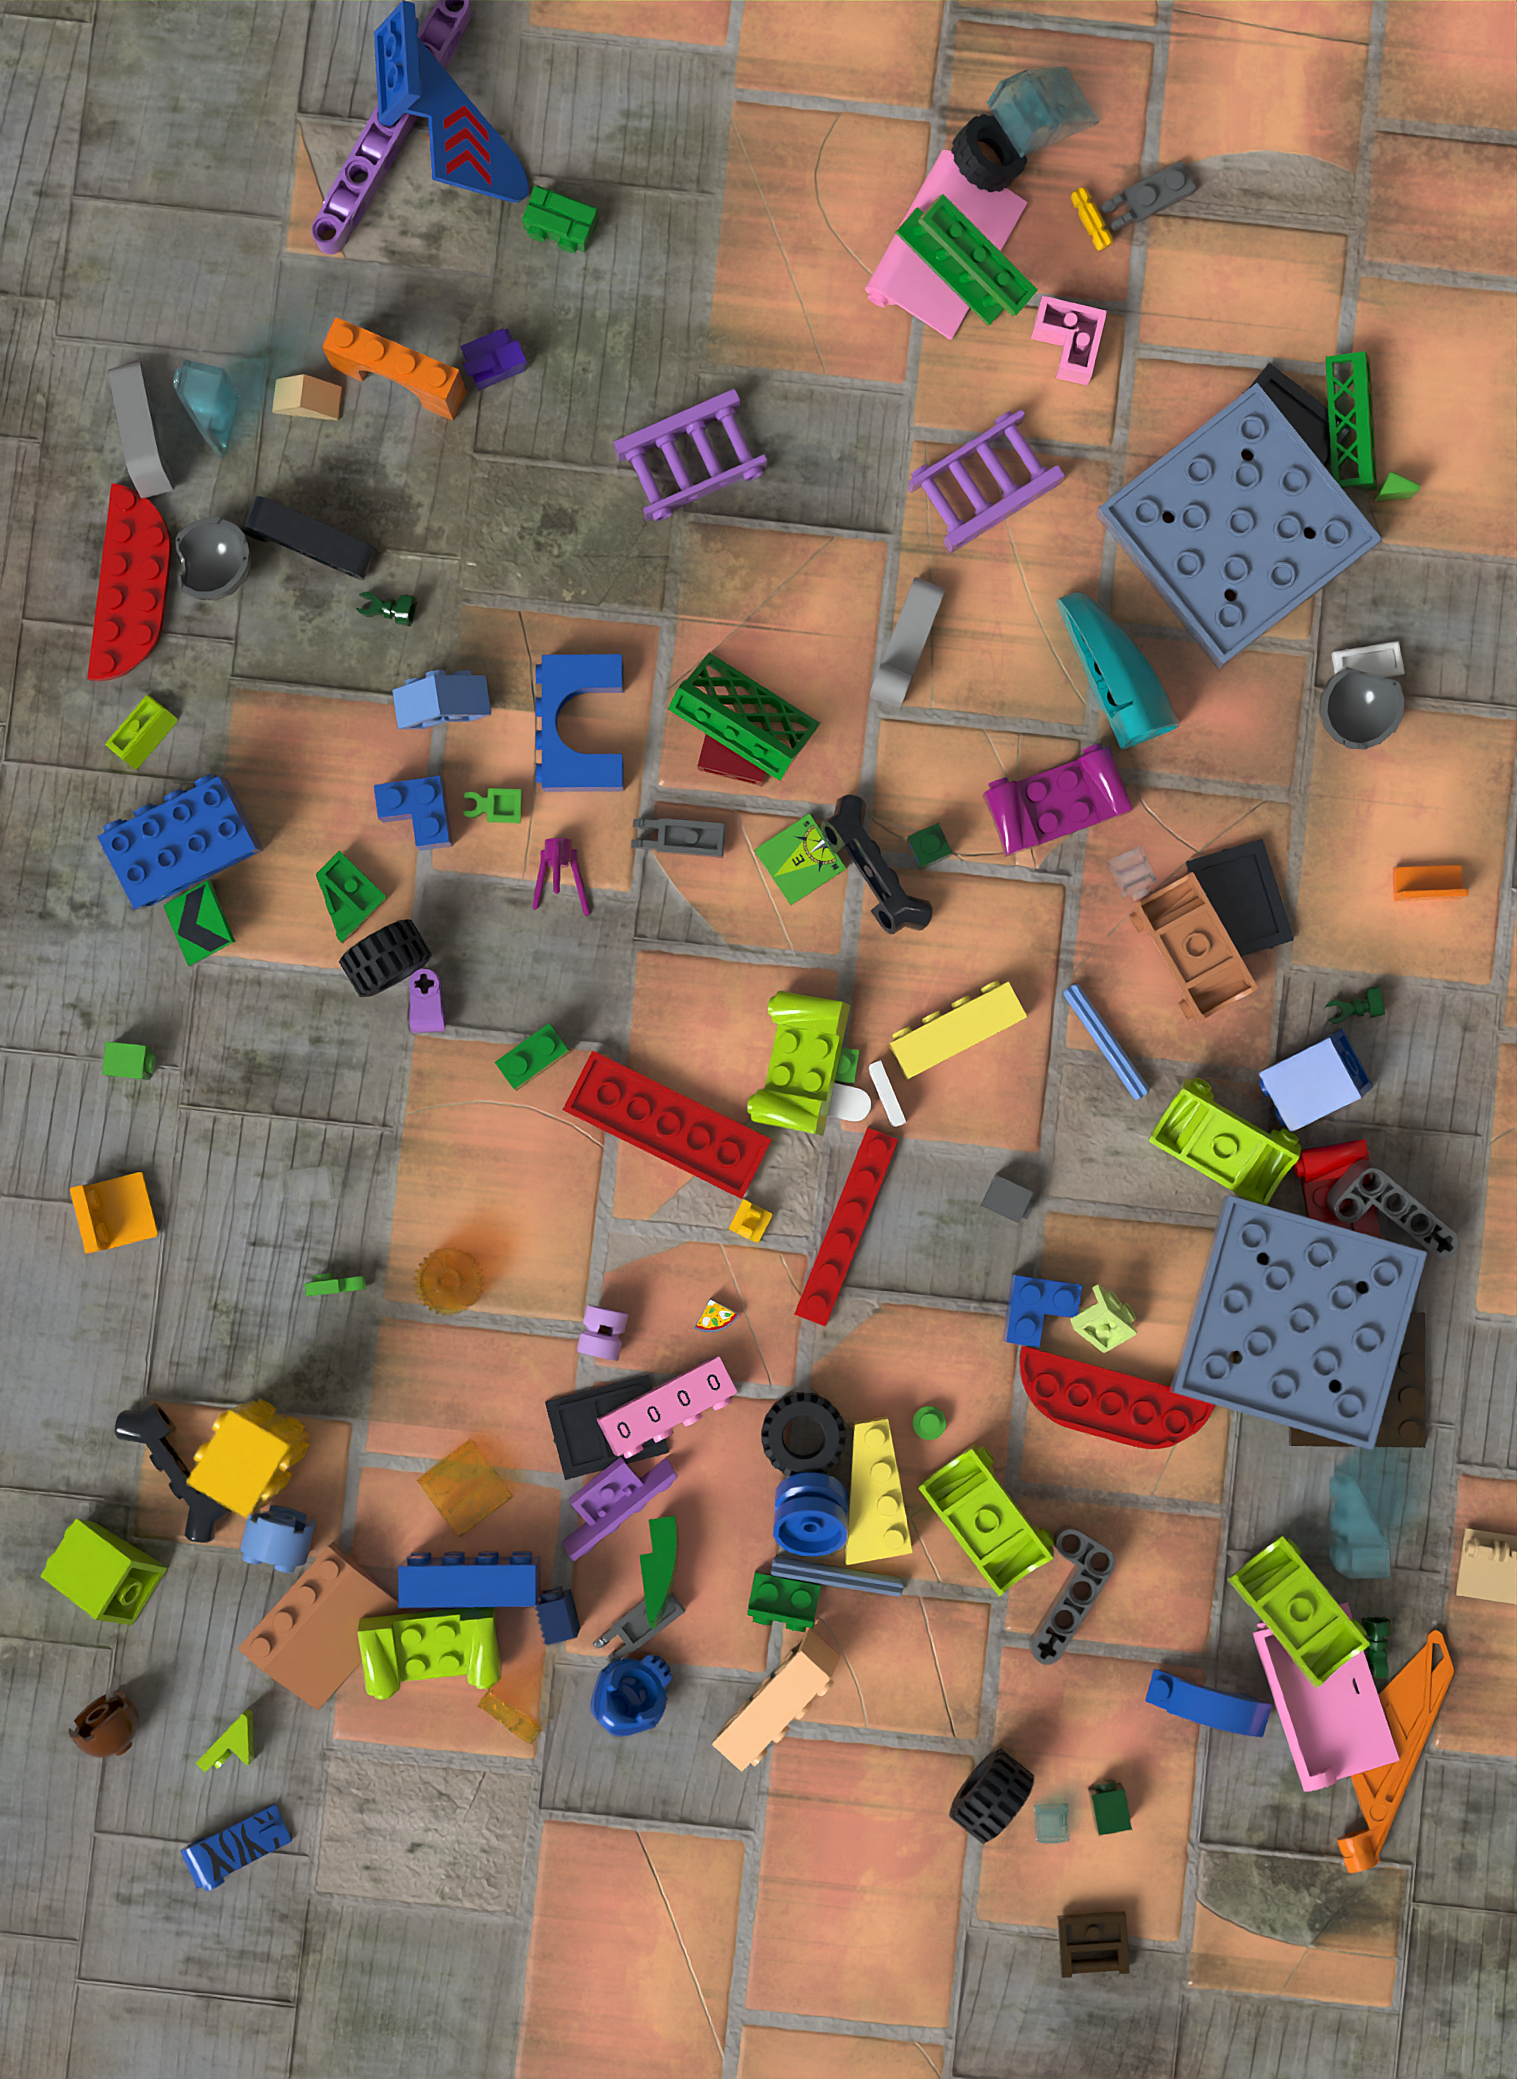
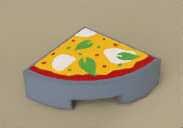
M710 1298L694 1328L703 1332H717L730 1326L739 1314Z

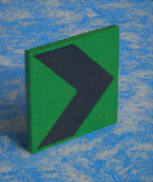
M210 880L163 905L188 967L236 942Z

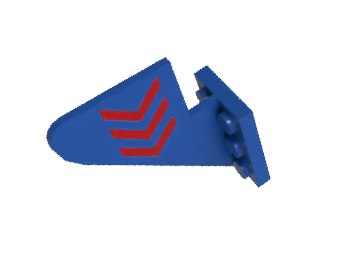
M402 1L374 31L379 124L392 126L405 113L428 118L432 180L512 203L524 200L529 193L525 169L511 148L417 37L419 21L415 14V3Z

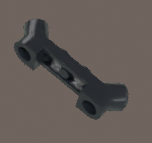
M848 794L840 797L836 801L834 815L821 822V832L834 854L846 849L880 903L871 909L872 914L883 930L889 934H895L904 927L917 931L925 929L932 918V905L929 901L906 895L900 886L896 872L888 867L881 856L878 844L870 839L863 828L867 804L861 797Z
M153 1403L142 1412L123 1410L116 1419L115 1435L120 1440L146 1444L152 1452L149 1457L153 1465L160 1472L164 1470L170 1478L171 1482L168 1484L173 1494L178 1499L183 1498L189 1506L185 1537L190 1541L209 1543L214 1540L217 1522L231 1514V1509L186 1483L191 1476V1472L166 1438L167 1435L176 1430L172 1421L157 1403Z

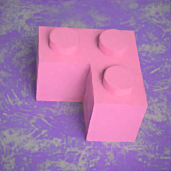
M1042 296L1031 339L1063 346L1056 378L1088 386L1107 314L1106 310Z

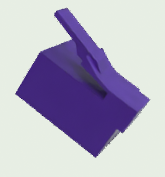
M503 328L460 346L467 362L463 363L468 376H473L478 390L525 371L526 359L518 341H513L508 328L505 330Z

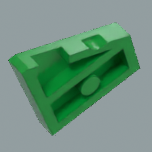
M340 851L316 873L328 913L336 930L337 939L342 944L388 899Z

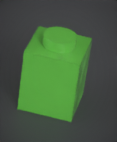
M105 1042L102 1075L149 1080V1073L153 1074L156 1066V1054L152 1053V1047Z

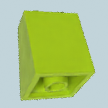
M76 1518L66 1529L63 1540L56 1551L48 1558L46 1567L40 1576L95 1620L132 1626L168 1568L96 1522Z

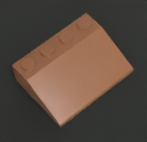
M333 1541L237 1649L268 1676L313 1708L319 1710L362 1661L357 1633L359 1620L361 1618L404 1614L408 1608H398V1598Z

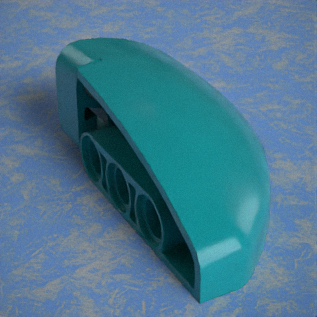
M1073 592L1058 598L1056 603L1097 702L1108 718L1120 750L1131 748L1179 727L1180 723L1154 668L1137 644L1119 624L1094 600L1082 592ZM1095 662L1097 663L1102 675L1096 672L1094 667ZM1109 692H1111V695L1116 705L1118 706H1113L1109 703L1107 699V694Z

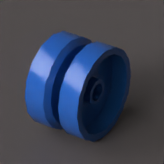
M800 1473L781 1481L775 1490L773 1537L777 1544L786 1551L801 1556H821L840 1549L847 1539L848 1492L845 1486L834 1477L822 1473Z

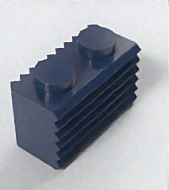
M555 1586L543 1590V1594L540 1595L541 1599L535 1608L538 1611L537 1617L540 1618L538 1623L542 1625L540 1628L543 1631L542 1637L545 1638L543 1643L551 1645L577 1638L581 1627L571 1589L563 1591L562 1586Z

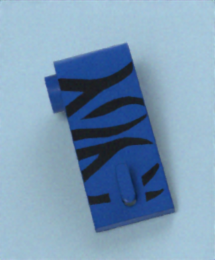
M273 1804L213 1836L208 1835L182 1848L180 1852L196 1887H204L206 1891H210L225 1882L223 1877L279 1849L292 1842L276 1805Z

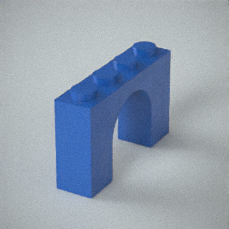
M622 654L542 655V664H536L535 668L536 684H542V697H536V717H542V730H536V750H542V763H536V783H542L544 792L624 791V758L622 754H583L576 752L562 742L557 729L559 714L565 704L572 698L585 693H623Z

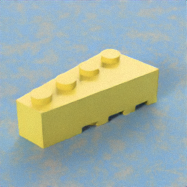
M887 1416L855 1421L853 1424L845 1551L846 1565L913 1553Z

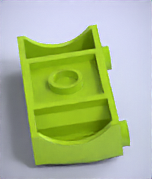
M781 990L777 992L776 996L770 998L768 1015L772 1017V1022L777 1024V1030L765 1088L758 1089L748 1100L747 1111L751 1114L753 1122L824 1136L850 1010L849 1004L842 1001Z
M1195 1077L1193 1080L1186 1078L1152 1129L1148 1141L1248 1201L1267 1206L1281 1180L1300 1158L1301 1146L1298 1143V1137L1287 1129H1281V1131L1272 1130L1268 1134L1214 1102V1094L1211 1092L1212 1087L1205 1080Z
M973 1444L921 1481L918 1488L1000 1597L1028 1573L1052 1560L1055 1553L1052 1546L1056 1543L1045 1527L1040 1530L1036 1525L1032 1526L998 1481L993 1474L994 1469L992 1467L995 1459L985 1446L979 1448L976 1444Z
M1278 1536L1227 1579L1293 1658L1292 1661L1312 1686L1318 1688L1342 1665L1370 1646V1643L1366 1640L1365 1636L1367 1633L1360 1623L1354 1618L1352 1620L1349 1619L1299 1557L1302 1552L1290 1538L1285 1539L1283 1536Z
M467 1607L361 1618L359 1620L357 1633L366 1692L376 1699L385 1700L391 1698L400 1690L401 1682L467 1675L469 1684L475 1685L478 1689H488L501 1679L502 1658L497 1639L495 1607Z

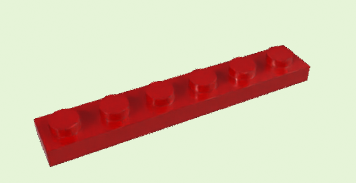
M867 1127L794 1315L826 1327L898 1139Z

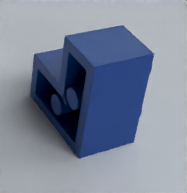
M441 776L374 785L377 814L381 822L412 819L415 844L420 851L453 846L445 784Z
M1012 1274L1003 1341L1040 1347L1044 1314L1071 1318L1077 1316L1082 1285Z

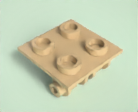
M1465 1528L1456 1595L1517 1604V1536Z

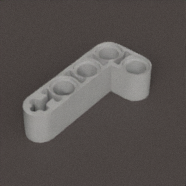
M139 361L108 369L124 457L129 475L140 497L146 498L174 491L172 474L162 452L149 383L142 362Z
M914 577L869 697L901 708L946 588Z

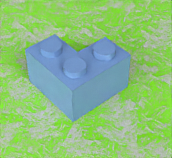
M445 670L430 671L425 673L426 678L405 680V686L392 690L398 729H426L444 722H472L491 715L486 676L471 675L470 670L453 672L451 675H446Z

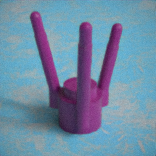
M546 839L545 850H540L541 862L532 908L538 909L547 865L549 868H553V892L559 894L561 868H567L568 862H570L583 913L585 916H589L588 900L577 861V849H571V839Z

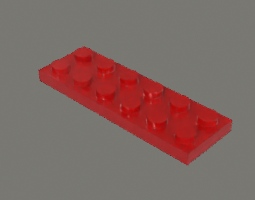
M593 1050L563 1108V1111L740 1199H743L772 1140Z

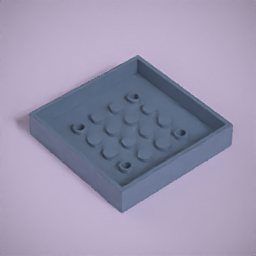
M1258 383L1249 388L1102 504L1096 514L1218 669L1227 664L1367 554L1382 540ZM1245 450L1250 451L1253 454V459L1250 461L1244 460L1241 452ZM1169 512L1174 516V521L1166 523L1163 521L1162 515ZM1304 529H1313L1315 537L1313 539L1306 538L1304 536ZM1227 590L1234 591L1236 600H1226L1224 593Z
M1230 1195L1225 1196L1170 1392L1373 1451L1427 1252ZM1261 1252L1266 1253L1269 1258L1268 1263L1264 1266L1257 1262V1255ZM1359 1281H1363L1367 1285V1291L1364 1294H1360L1356 1290V1284ZM1234 1350L1241 1354V1360L1237 1364L1232 1363L1229 1359L1230 1353ZM1334 1379L1340 1383V1389L1335 1393L1329 1389V1383Z

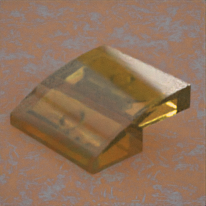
M471 1439L417 1479L426 1495L458 1537H462L513 1498V1495L499 1474L490 1466L475 1442Z

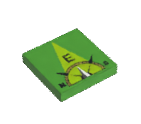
M810 813L754 850L790 906L846 870L838 855L834 854L827 844L820 828Z

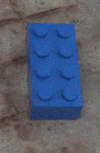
M452 1551L445 1552V1556L431 1558V1552H412L411 1556L405 1558L398 1566V1608L536 1606L540 1599V1557H532V1551H513L509 1557H499V1552L497 1551L478 1552V1556L465 1557V1552Z

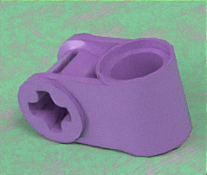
M429 969L417 970L412 974L409 981L411 1033L445 1031L444 1002L442 1001L440 977ZM427 974V978L434 981V986L429 987L428 993L424 994L423 989L417 987V982L422 981L423 975Z

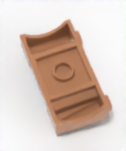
M1193 872L1131 906L1134 913L1130 914L1129 917L1138 932L1144 930L1147 935H1150L1180 988L1183 1000L1178 1002L1188 1020L1193 1017L1196 1022H1200L1259 989Z

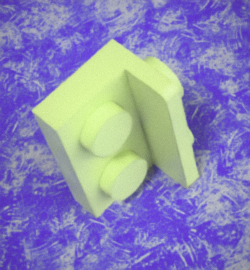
M1097 1284L1092 1289L1098 1303L1084 1308L1080 1314L1071 1318L1070 1321L1074 1331L1100 1351L1106 1353L1138 1334L1133 1323L1136 1320V1316L1128 1303L1122 1304L1112 1290L1107 1292Z

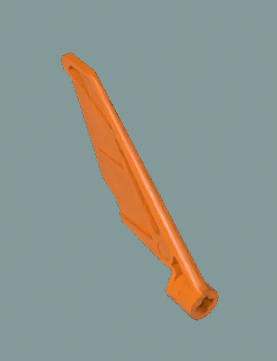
M1432 1630L1427 1634L1426 1644L1378 1694L1399 1761L1350 1776L1367 1828L1349 1832L1337 1838L1348 1873L1364 1871L1381 1863L1379 1854L1455 1672L1440 1631ZM1433 1643H1437L1440 1646L1443 1658L1431 1671Z

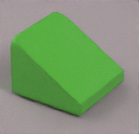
M1390 472L1383 480L1374 501L1410 499L1419 491L1420 486L1405 477Z

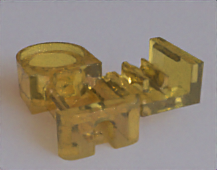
M489 1688L477 1706L506 1726L505 1728L520 1739L532 1744L542 1731V1728L518 1708L516 1710L510 1707L494 1694L491 1696L493 1690Z

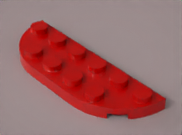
M111 483L87 675L89 681H108L129 674V671L137 667L144 659L147 660L152 654L160 639L164 624L172 559L170 532L164 518L147 498H141L137 491L115 483Z
M1021 1345L1019 1372L1027 1396L1044 1416L1060 1426L1142 1449H1162L1174 1446L1197 1433L1207 1422L1215 1407L1214 1404L1170 1392L1171 1386Z

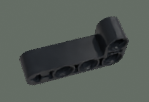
M256 496L252 499L240 528L244 534L263 542L272 541L359 580H365L377 550L370 544L261 496Z

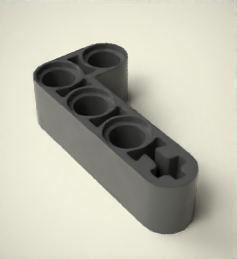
M1359 1160L1353 1163L1326 1195V1205L1329 1210L1345 1223L1357 1221L1374 1204L1436 1257L1443 1259L1452 1257L1459 1249V1238L1454 1231L1369 1160ZM1373 1172L1372 1180L1368 1184L1362 1185L1363 1176ZM1397 1193L1395 1202L1386 1205L1388 1196ZM1351 1198L1350 1205L1346 1209L1339 1210L1341 1201ZM1421 1213L1419 1222L1410 1225L1411 1218L1415 1214ZM1433 1230L1443 1238L1441 1242L1438 1243L1430 1236Z
M1073 1526L1059 1528L1053 1538L1056 1543L1054 1546L1058 1553L1075 1565L1029 1641L1032 1655L1039 1663L1044 1665L1053 1664L1061 1657L1115 1568L1113 1553L1105 1545ZM1068 1534H1074L1078 1537V1545L1071 1551L1063 1550L1061 1547L1062 1539ZM1097 1552H1103L1107 1556L1106 1564L1099 1569L1092 1568L1090 1565L1091 1556ZM1079 1581H1086L1089 1584V1591L1083 1597H1075L1072 1593L1073 1586ZM1061 1610H1068L1072 1614L1071 1621L1065 1626L1055 1624V1616ZM1050 1626L1057 1634L1062 1635L1059 1639L1055 1634L1051 1638L1052 1635L1047 1628ZM1051 1638L1050 1644L1053 1650L1051 1652L1045 1650L1041 1654L1038 1644L1040 1642L1046 1644Z

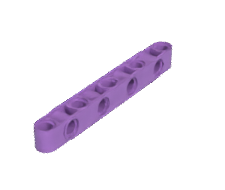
M438 0L417 33V37L444 69H446L464 31L471 21L472 9L469 0ZM454 3L463 5V8L458 12L448 10ZM378 105L376 106L311 228L312 236L319 250L323 253L331 255L343 249L352 231L362 219L419 116L405 113L400 117V121L396 125L387 126L379 124ZM359 173L368 174L366 181L362 183L353 182L355 175ZM324 231H336L333 239L327 241L321 239Z

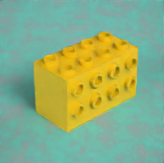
M259 1399L258 1402L252 1400L245 1404H240L238 1407L234 1406L233 1409L229 1408L227 1412L223 1411L217 1418L212 1428L216 1431V1434L209 1442L205 1441L194 1458L198 1461V1464L186 1483L243 1517L248 1518L268 1505L273 1496L277 1495L280 1490L283 1491L293 1475V1473L289 1472L290 1467L300 1462L310 1447V1444L306 1442L310 1434L304 1431L305 1425L291 1416H288L287 1419L282 1418L275 1413L277 1408L265 1400Z

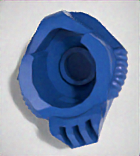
M651 1654L641 1661L624 1658L623 1660L619 1659V1661L611 1662V1664H608L599 1671L591 1696V1713L607 1732L615 1737H626L655 1728L661 1717H663L664 1709H666L665 1705H667V1691L664 1688L672 1679L670 1667L659 1655Z

